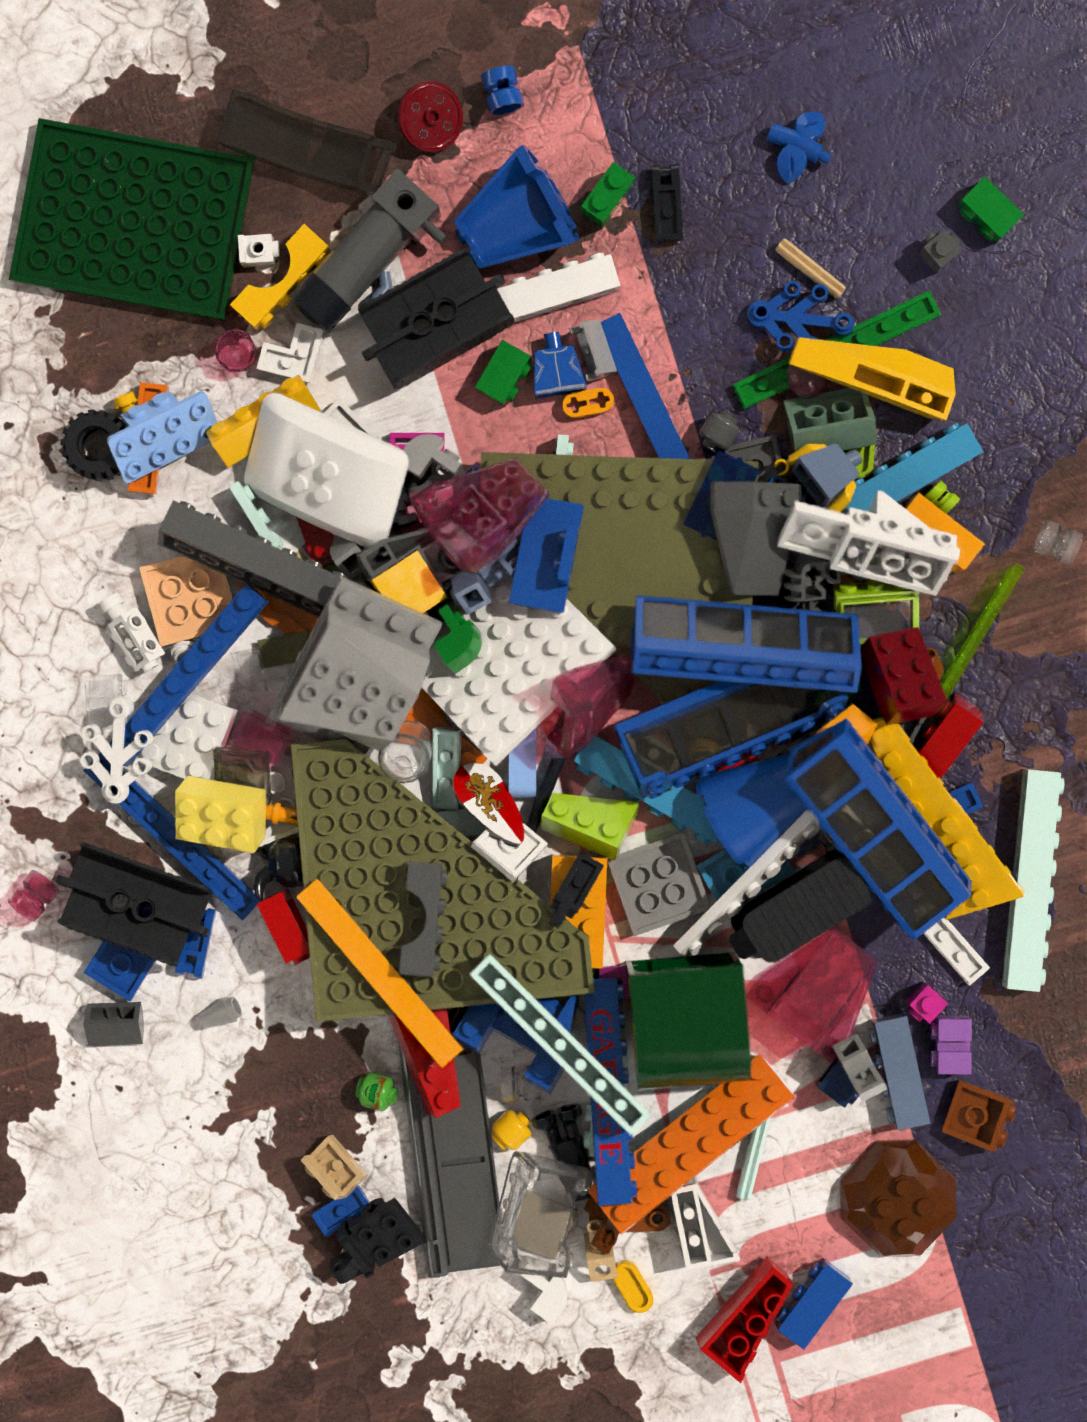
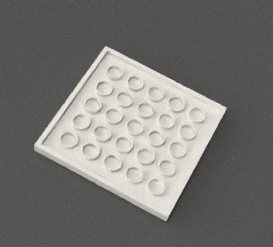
M508 574L493 586H488L491 603L468 615L460 604L456 605L453 609L454 612L459 610L466 621L470 619L480 630L482 645L475 660L456 674L445 665L433 645L451 632L444 621L429 648L430 663L421 686L495 766L617 650L568 599L566 600L563 613L510 604L509 599L513 579Z

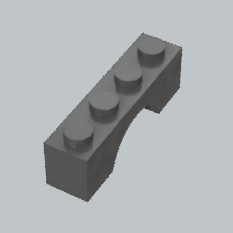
M408 861L406 890L418 897L423 903L426 910V924L417 939L401 946L400 975L433 977L434 971L439 972L441 955L435 954L436 943H442L443 927L437 925L438 915H444L445 899L440 898V887H446L447 871L442 870V864Z

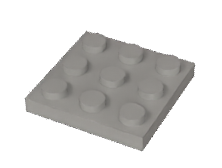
M684 831L620 853L616 861L607 858L634 936L697 915L711 908Z

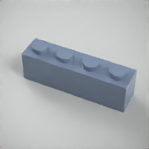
M904 1013L871 1019L873 1027L868 1028L872 1044L876 1043L878 1054H874L875 1062L877 1063L876 1067L878 1071L882 1070L883 1081L887 1087V1090L883 1091L882 1094L883 1097H888L890 1107L886 1108L889 1124L894 1123L898 1131L930 1124L907 1016Z

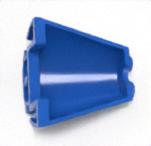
M521 145L453 221L457 227L455 230L457 238L463 245L465 243L468 244L470 248L469 254L479 269L571 245L579 240V234L577 232L573 234L572 230L576 228V224L564 198L546 169L543 170V168L535 165L539 161L525 145Z
M789 754L716 771L709 776L702 778L699 776L696 778L697 795L699 798L704 797L705 807L702 809L721 844L736 863L744 862L746 864L744 866L746 871L806 811L800 796L796 791L790 790L785 781ZM809 778L810 784L821 796L824 793L822 786L818 781L813 783Z

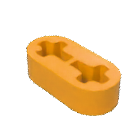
M606 388L574 392L564 398L563 411L567 417L572 419L604 414L612 408L614 397ZM598 394H603L604 398H609L604 408H600L599 404L590 405L589 401L596 400ZM571 399H576L577 403L586 402L587 404L586 406L579 407L577 413H573L572 409H567V405L571 404Z

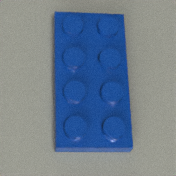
M142 905L138 911L139 916L142 918L149 917L153 912L152 905ZM102 942L84 974L128 1001H132L156 960L116 945H111L108 942Z

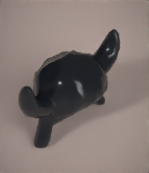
M291 835L279 839L271 845L268 852L262 847H258L255 854L266 864L265 867L258 871L254 878V893L259 901H263L264 889L273 880L280 883L283 887L289 888L304 885L299 835Z

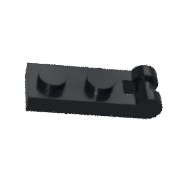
M670 164V167L660 168V165L651 166L655 243L683 241L679 164ZM671 178V185H661V179Z

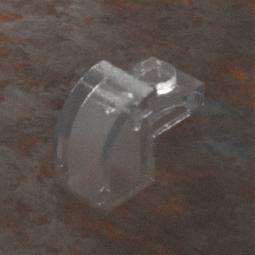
M259 648L230 653L236 679L244 687L253 691H268L266 680H270L271 685L285 682L286 676L292 670L291 664L264 669Z

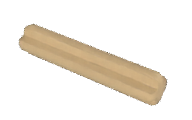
M783 239L777 245V253L817 285L822 284L826 286L828 294L833 298L838 299L846 288L842 283L790 241Z

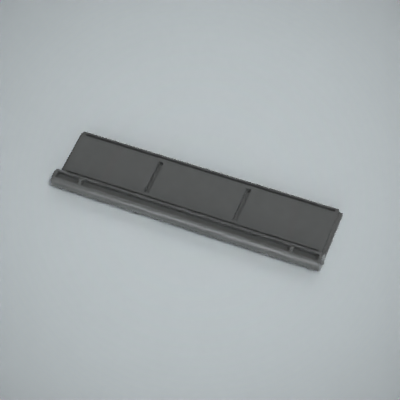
M467 1006L465 1013L472 1006ZM447 1008L448 1016L451 1011V1008ZM398 1042L422 1232L425 1235L424 1248L428 1277L439 1278L448 1275L449 1272L508 1265L481 1053L478 1054L458 1042L463 1050L454 1057L461 1107L438 1118H434L427 1114Z

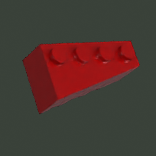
M954 693L949 702L942 707L935 722L927 727L919 745L914 746L920 756L923 755L926 759L927 765L936 777L940 779L984 723L982 711L957 693Z

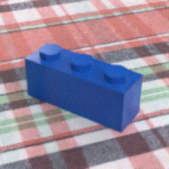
M825 1258L820 1263L816 1262L813 1264L808 1272L809 1278L804 1285L799 1284L795 1288L791 1296L793 1300L787 1307L783 1306L775 1317V1320H777L775 1322L777 1330L803 1350L853 1285L849 1276Z

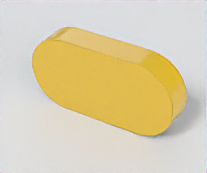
M630 1260L619 1261L616 1263L617 1278L613 1279L616 1287L632 1311L636 1313L648 1311L653 1304V1293L634 1262Z

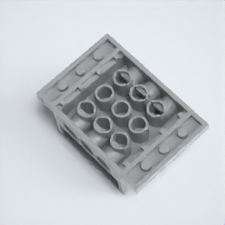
M341 576L268 713V719L318 741L347 739L367 757L371 756L374 749L381 751L393 742L419 695L430 663L429 648L442 627L441 621Z

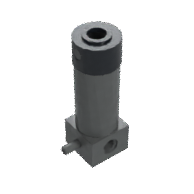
M398 168L372 195L374 205L316 269L310 272L288 296L296 304L295 307L316 327H321L328 334L411 241L416 245L426 233L438 243H442L446 239V235L434 225L441 218L439 205ZM406 204L412 205L408 210L401 209Z

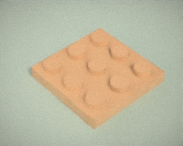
M184 556L139 567L161 647L200 637L234 598L228 576Z

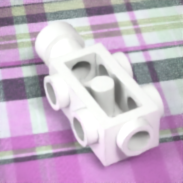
M115 593L99 603L103 611L108 613L113 620L108 625L112 631L111 637L114 642L120 644L126 654L125 660L127 664L134 667L136 672L143 669L144 673L159 665L157 660L165 652L138 608L126 611L122 605L124 603L119 593Z

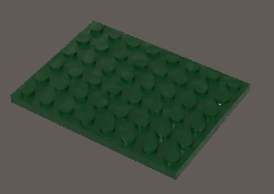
M39 118L9 280L22 284L225 321L239 250L238 235L242 234L255 159Z

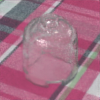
M404 721L393 742L386 747L380 748L378 751L379 767L383 774L393 782L402 784L412 783L421 778L428 769L432 759V734L419 721Z

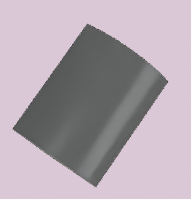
M142 1003L87 1004L83 1025L88 1046L143 1044L144 1017Z

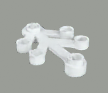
M125 696L117 697L109 704V712L114 717L112 747L102 736L101 730L97 725L91 724L85 726L82 730L83 738L88 742H93L109 761L111 773L99 762L98 754L93 751L84 753L81 756V765L95 773L103 783L102 794L104 798L114 804L123 802L129 795V785L140 775L148 773L152 768L151 761L146 757L136 759L133 763V768L122 776L123 765L138 751L151 745L153 742L152 733L148 730H142L136 733L134 741L124 749L125 720L134 710L133 702ZM117 704L122 706V713L116 711ZM89 728L93 729L95 732V736L93 738L90 737L88 734ZM142 734L147 736L146 744L140 739ZM88 755L93 758L92 765L87 762ZM140 761L146 765L144 771L139 768ZM112 785L117 787V795L112 793Z

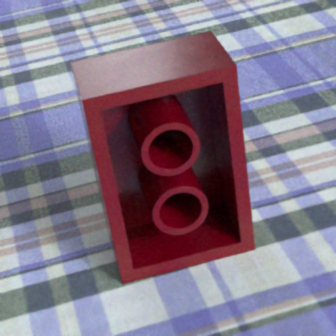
M918 627L869 636L860 647L861 662L886 725L935 716L948 702Z

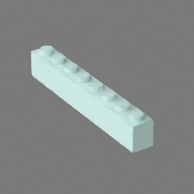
M1023 769L1012 877L1020 887H1023L1025 893L1024 897L1010 901L1002 986L1007 989L1040 992V987L1045 984L1046 970L1042 969L1043 958H1047L1049 949L1048 942H1045L1046 931H1049L1051 927V915L1048 914V905L1053 902L1054 889L1050 887L1051 876L1056 874V860H1053L1054 849H1057L1059 845V833H1055L1056 822H1060L1062 807L1058 805L1059 794L1062 795L1064 791V778H1061L1060 772Z
M490 953L470 972V975L630 1135L651 1116Z

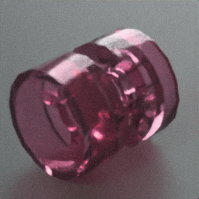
M31 870L22 881L24 887L22 889L17 888L7 901L20 915L36 922L45 911L44 904H51L60 893V890L47 877L35 870Z

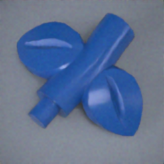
M819 112L803 113L796 118L793 129L777 123L772 125L766 141L783 147L776 157V165L784 182L789 184L798 179L806 169L808 160L815 164L818 160L825 164H828L832 154L824 151V146L816 142L824 132L825 119L823 114Z

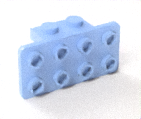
M170 391L159 393L153 399L141 405H135L127 412L121 414L127 428L109 436L107 444L122 479L126 483H131L210 443L205 431L210 429L217 422V419L205 392L200 391L178 401Z

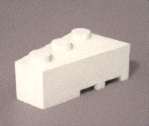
M696 1178L690 1180L671 1195L686 1271L741 1260L737 1249Z

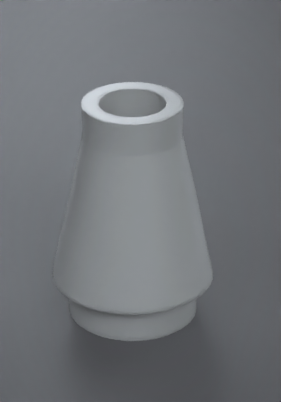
M224 997L207 1011L199 1014V1020L205 1029L237 1022V1018L242 1016V1010L235 997Z

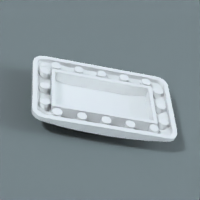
M271 393L262 401L244 475L245 485L248 484L254 495L323 530L368 548L378 540L389 537L409 461L405 452L398 447L282 394Z

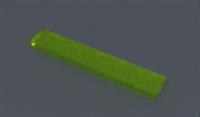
M1016 563L1009 566L942 679L941 686L947 699L1025 570V567Z

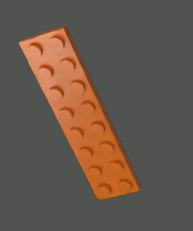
M758 1054L751 1060L750 1081L721 1083L634 1152L635 1169H630L631 1180H636L637 1197L632 1198V1204L601 1205L599 1207L621 1235L624 1234L793 1100L794 1095L763 1057ZM594 1183L587 1191L598 1204L596 1183Z

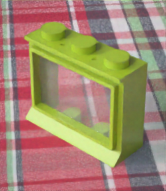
M871 580L868 583L862 584L844 582L833 586V612L858 615L861 647L869 636L919 628L920 592L877 580Z

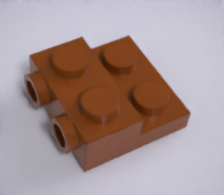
M959 1080L941 1132L991 1152H996L998 1147L1003 1148L1007 1141L1008 1133L1004 1130L1007 1121L1013 1122L1017 1112V1107L1013 1106L1015 1099Z

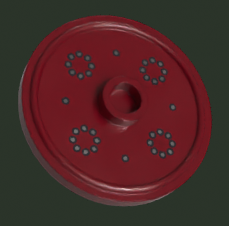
M435 81L421 82L412 86L401 99L398 108V123L404 138L413 147L426 152L441 151L453 144L459 136L463 125V109L459 98L448 86Z

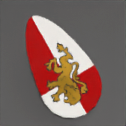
M478 763L463 765L458 769L452 780V791L457 801L478 823L494 836L512 845H520L524 841L522 818L501 777L492 768Z

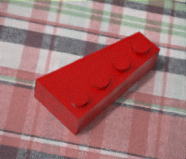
M447 1008L430 1010L450 1033ZM387 1014L427 1114L438 1118L461 1107L454 1058L444 1067H441L396 1014Z
M767 1256L695 1337L700 1350L739 1383L745 1377V1371L749 1363H752L755 1358L756 1350L761 1340L766 1337L770 1329V1323L774 1316L778 1314L793 1285L788 1274Z

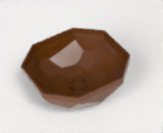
M916 1139L877 1140L840 1179L841 1220L881 1257L921 1256L957 1218L956 1177Z

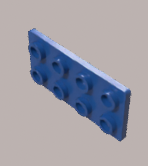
M538 496L529 497L509 599L510 604L557 613L564 612L584 511L582 504Z

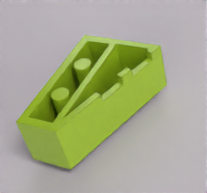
M553 793L542 814L540 829L616 861L637 816L639 802Z

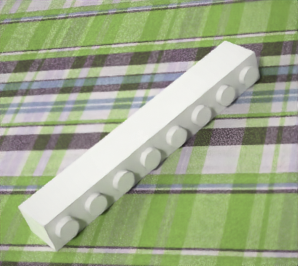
M603 252L589 256V261L578 264V261H571L563 264V269L552 272V269H545L537 272V277L526 280L525 277L515 278L510 281V285L499 287L497 290L508 310L513 315L514 323L619 291L621 286L611 254L605 256ZM443 305L439 308L438 314L441 317L447 318L452 315L454 309L450 305ZM420 318L415 322L414 328L418 331H424L428 328L429 321Z

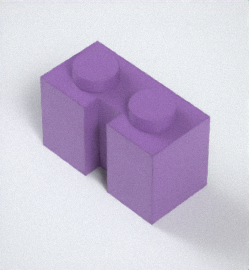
M937 1016L934 1019V1023H930V1039H934V1050H930L929 1056L930 1066L934 1067V1071L938 1074H971L972 1052H970V1041H972V1019L968 1016Z

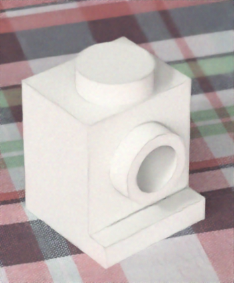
M272 234L238 235L239 259L243 268L276 265L275 257H280L279 241H274ZM256 245H263L262 252H254Z

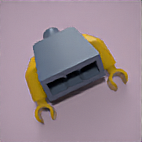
M806 444L790 454L788 460L779 459L775 461L774 468L777 469L782 465H786L785 471L781 472L778 476L787 478L792 471L820 508L841 513L851 502L855 492V479L859 475L855 467L862 463V458L855 449L845 454L837 444L829 446L825 444Z

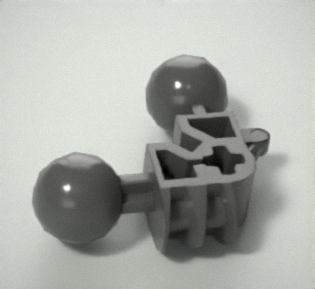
M802 555L796 559L793 568L784 571L786 576L791 577L784 582V587L791 590L785 594L784 599L791 602H802L801 610L823 611L818 608V600L826 599V590L819 584L824 578L831 584L840 583V575L846 574L856 581L866 582L871 579L830 569V560L812 555Z

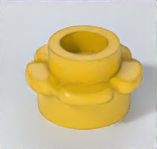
M133 391L113 398L115 404L113 409H120L121 413H125L136 405L135 402L138 401V398L135 397Z

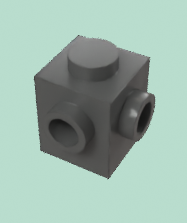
M944 229L941 233L937 234L934 231L922 241L925 246L919 254L937 274L962 251L959 247L961 243L952 232L948 234Z

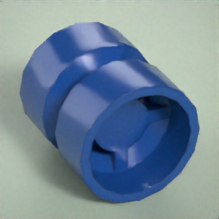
M500 66L481 74L484 91L489 93L486 100L490 115L511 113L524 106L521 91L515 88L518 84V79L514 66Z

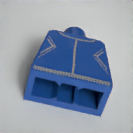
M560 332L544 334L546 349L535 351V399L585 391L587 388L574 346L562 347Z

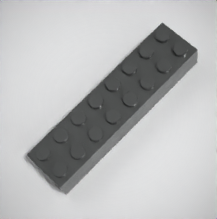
M172 501L159 528L158 545L241 583H248L255 589L318 618L340 577L348 579L346 575L340 572L333 571L331 573L322 569L323 566L314 560L308 559L305 561L298 558L297 554L288 548H282L281 550L274 547L272 542L264 537L257 536L255 538L246 534L247 531L238 525H226L214 514H202L196 511L193 505L185 501H180V503ZM358 583L368 589L373 590V588L364 583Z

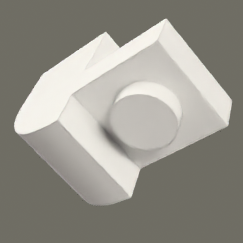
M527 1260L521 1268V1276L540 1289L530 1302V1310L553 1325L564 1310L567 1302L566 1280L559 1269L555 1268L549 1276L547 1275L548 1270L538 1262L532 1264Z

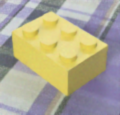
M187 776L175 791L176 839L255 853L266 836V789Z

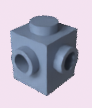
M475 565L451 577L453 589L450 590V594L457 605L460 604L467 615L491 603L488 585L476 570Z

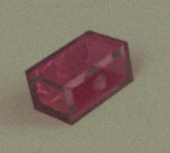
M253 709L251 713L244 711L228 741L275 766H280L295 739V736L290 734L292 729L276 723L274 726L266 722L267 716Z

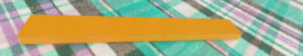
M318 879L296 896L441 1067H444L463 1050Z

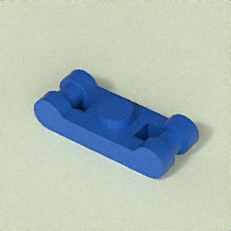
M208 908L202 917V921H204L203 927L209 929L207 937L189 932L178 960V967H175V974L184 975V973L194 974L195 978H203L212 929L216 918V909ZM188 955L197 957L196 964L187 962Z

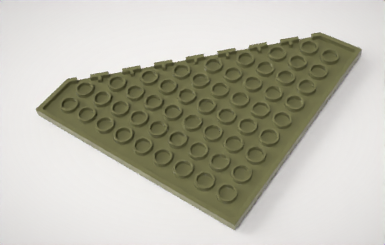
M481 452L479 508L492 521L499 517L511 536H514L519 543L521 542L530 496L577 503L584 506L567 599L617 649L614 653L631 671L630 643L636 595L752 605L753 595H731L710 510L711 482H758V462ZM661 625L659 638L687 640L688 628ZM696 628V640L743 645L744 632ZM633 673L662 705L719 682L718 680ZM748 694L727 703L740 738H746ZM715 707L679 722L691 736L732 738L720 707Z
M347 739L291 744L304 890L318 879L398 973L400 970L401 946L417 939L426 924V910L423 903L418 897L406 890L408 861L442 864V870L447 871L446 887H440V898L445 899L444 915H438L437 925L443 927L442 943H436L435 954L441 955L439 972L434 971L433 977L400 975L429 1010L498 1003L470 975V972L489 953L535 999L595 993L589 937L566 918L559 928L549 924L556 911L555 909L551 908L550 905L518 879L512 882L471 847L472 841L391 777L369 757L364 755ZM306 909L316 1022L395 1014Z

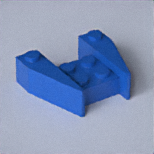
M571 995L565 1005L552 997L536 999L572 1035L579 1001L578 995ZM499 1003L473 1005L470 1007L453 1033L455 1040L480 1054L491 1033L495 1031L534 1053L536 1056L524 1077L527 1082L551 1095L564 1072V1068Z

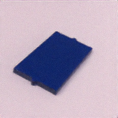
M718 450L683 525L700 532L702 537L708 536L718 541L710 510L711 482H755L760 469L743 462L741 457L735 458Z

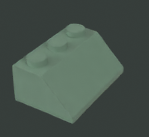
M846 388L783 400L793 452L806 444H825L826 446L837 444L842 450L863 448L877 444L875 416L868 395Z

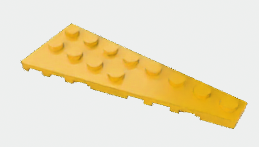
M883 717L875 719L874 721L878 725L870 742L877 758L882 762L885 769L972 881L971 897L946 915L947 920L1024 897L1023 887H1020L1011 876V871L1002 864L992 846L986 843L977 831L978 828L958 801L948 793L943 786L942 780L936 777L927 765L928 762L923 755L920 756L898 723L886 725ZM927 870L926 872L936 895L945 891L946 889L931 870ZM949 895L939 900L942 907H945L953 901V898Z

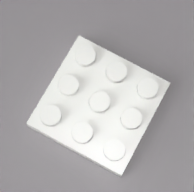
M191 693L153 737L152 744L145 747L136 759L146 757L151 761L152 767L183 779L187 776L214 780L238 710Z

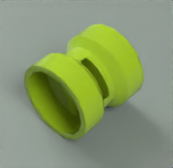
M942 480L937 482L924 495L926 499L946 514L960 500L955 493H950L947 490V485Z

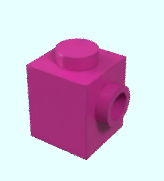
M924 981L905 1000L911 1007L908 1012L919 1022L925 1019L929 1024L948 1005Z

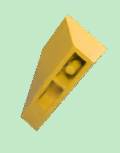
M797 338L788 363L931 420H947L956 395L953 368L904 349Z

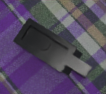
M581 851L579 852L552 900L553 902L550 907L556 911L549 924L559 928L566 916L572 919L578 913L602 871L603 864Z

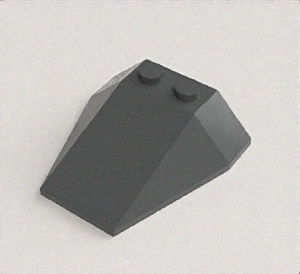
M711 482L710 510L731 595H779L785 575L784 571L787 568L792 550L778 547V537L795 501L803 503V485L762 482Z
M459 519L378 540L357 554L361 576L366 585L377 592L370 580L418 550L447 598L423 614L441 621L442 624L444 619L438 610L445 605H448L453 610L457 605L450 594V590L453 589L451 577L468 569L452 547L471 535L463 521Z

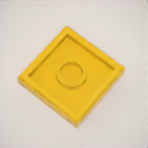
M418 550L370 580L379 594L421 613L426 612L447 598Z

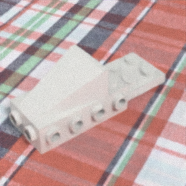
M877 491L867 512L850 507L847 514H842L795 501L777 542L778 547L830 560V569L934 596L937 595L943 583L946 582L952 567L957 563L960 555V548H957V535L931 529L882 491Z

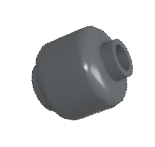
M722 410L718 413L711 412L699 429V435L704 439L702 445L713 452H716L718 448L727 451L740 432L737 426L738 421Z

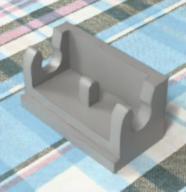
M600 320L583 321L578 323V327L569 328L570 334L577 335L590 373L584 375L586 381H596L617 372Z

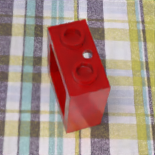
M286 888L257 903L285 963L293 961L294 965H297L309 959L308 928L289 889Z

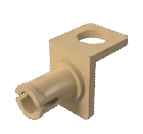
M601 1220L590 1221L587 1224L588 1233L584 1234L591 1282L617 1278L613 1247L609 1254H605L591 1245L602 1222ZM601 1265L610 1267V1270L606 1273H597L595 1271L596 1267Z

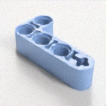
M537 727L509 753V793L512 797L536 798Z

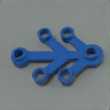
M796 281L786 283L784 291L769 302L758 300L752 303L748 309L750 323L759 328L765 327L776 341L777 348L782 352L791 350L793 338L790 334L783 333L775 322L786 323L797 338L817 340L819 339L810 336L803 325L830 328L838 337H847L854 329V319L847 313H840L835 317L805 313L817 303L826 301L828 289L822 284L815 285L809 296L788 311L777 309L789 299L794 300L800 296L801 286ZM790 287H795L798 291L795 294H790L787 290ZM818 290H822L825 293V295L823 297H817L815 295V292ZM763 309L766 311V315L760 317L756 312ZM840 320H846L848 322V325L846 327H841L838 324V322ZM782 339L789 340L790 344L788 346H782L780 344V341Z

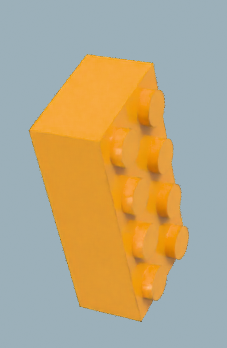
M552 854L550 906L578 855ZM589 856L603 864L604 867L578 913L572 919L567 916L565 918L589 937L592 968L603 969L607 857Z

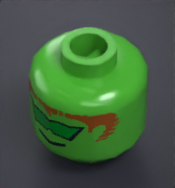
M370 1072L365 1077L362 1076L356 1088V1097L359 1098L360 1104L364 1107L385 1111L390 1104H395L398 1097V1089L395 1088L393 1078Z

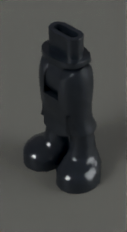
M574 1103L557 1108L558 1116L566 1133L565 1137L561 1138L556 1114L553 1109L536 1115L531 1121L536 1130L545 1132L549 1141L548 1147L555 1159L559 1178L565 1186L566 1192H570L572 1201L578 1202L590 1197L587 1189L593 1184L590 1163L584 1151L582 1135L579 1134L577 1119L582 1115V1108L579 1103Z

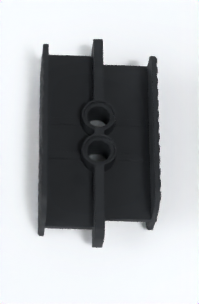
M463 249L433 264V266L426 268V270L410 277V279L394 286V288L387 290L385 293L378 295V297L371 299L369 302L364 303L358 311L376 342L375 345L362 352L365 361L377 357L393 388L400 389L419 377H423L435 368H439L444 363L446 364L451 359H455L460 354L462 355L467 350H471L474 346H478L483 341H487L490 337L503 332L506 328L508 329L514 323V317L497 290L505 284L504 277L500 274L485 282L468 249ZM443 305H450L454 310L451 316L444 318L438 314L439 308ZM420 318L429 321V326L424 331H418L414 328L415 322Z
M81 842V850L70 878L57 875L55 880L56 883L72 889L61 919L58 918L57 922L60 925L78 933H83L86 936L108 942L111 945L133 951L136 954H141L147 958L158 960L161 963L178 967V960L189 932L207 937L209 934V929L200 926V922L210 896L212 897L213 895L210 888L178 875L167 873L164 870L156 869L153 866L139 863V861L131 860L128 857L114 854L103 848ZM117 895H125L127 898V902L122 908L113 907V899ZM144 904H150L153 907L152 914L146 918L140 917L138 914L139 908Z
M832 850L742 906L741 911L731 917V925L735 932L730 935L729 942L741 959L753 956L762 958L770 963L778 962L863 909L868 904L870 898L869 891L865 886V879L859 872L857 873L844 852Z

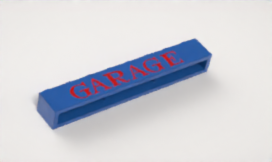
M617 978L593 979L595 993L584 994L587 1051L624 1087V1084H629L628 1067L623 1068L622 1057L627 1056L626 1040H621L620 1029L625 1028L624 1012H619L618 1001H623L622 984H617ZM590 1095L598 1206L632 1204V1198L637 1197L636 1180H631L630 1169H635L634 1152H629L628 1141L633 1140V1134L630 1135Z

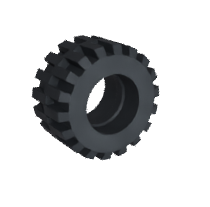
M94 409L88 410V413H78V418L75 420L71 418L68 421L70 424L69 428H64L62 432L65 434V437L60 440V445L64 448L61 453L66 458L67 465L77 474L95 481H102L103 479L109 481L115 475L120 476L121 474L111 451L104 459L91 461L85 455L84 443L86 438L95 431L104 430L111 436L127 428L124 422L113 414L103 410L95 411Z

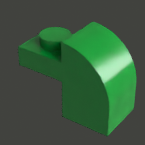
M445 605L438 611L451 632L433 645L445 665L456 674L471 664L478 656L482 645V637L479 628L470 619L466 621L459 610L454 612L448 605Z

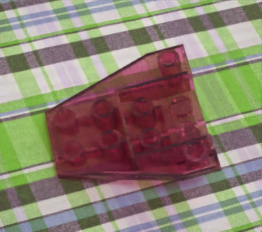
M513 458L433 483L411 497L410 502L429 535L463 572L476 574L502 555L547 500L549 492L517 458Z
M631 653L576 667L565 674L558 675L553 680L551 700L565 712L563 728L552 731L545 739L543 756L546 759L567 758L588 746L632 693L635 676L632 673Z
M833 927L763 973L746 994V997L809 1048L830 1063H833L837 1055L832 1046L852 1035L878 960Z

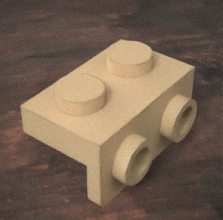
M328 1135L311 1155H304L301 1159L305 1165L306 1172L311 1177L317 1179L323 1186V1192L334 1200L347 1198L367 1176V1173L334 1135Z

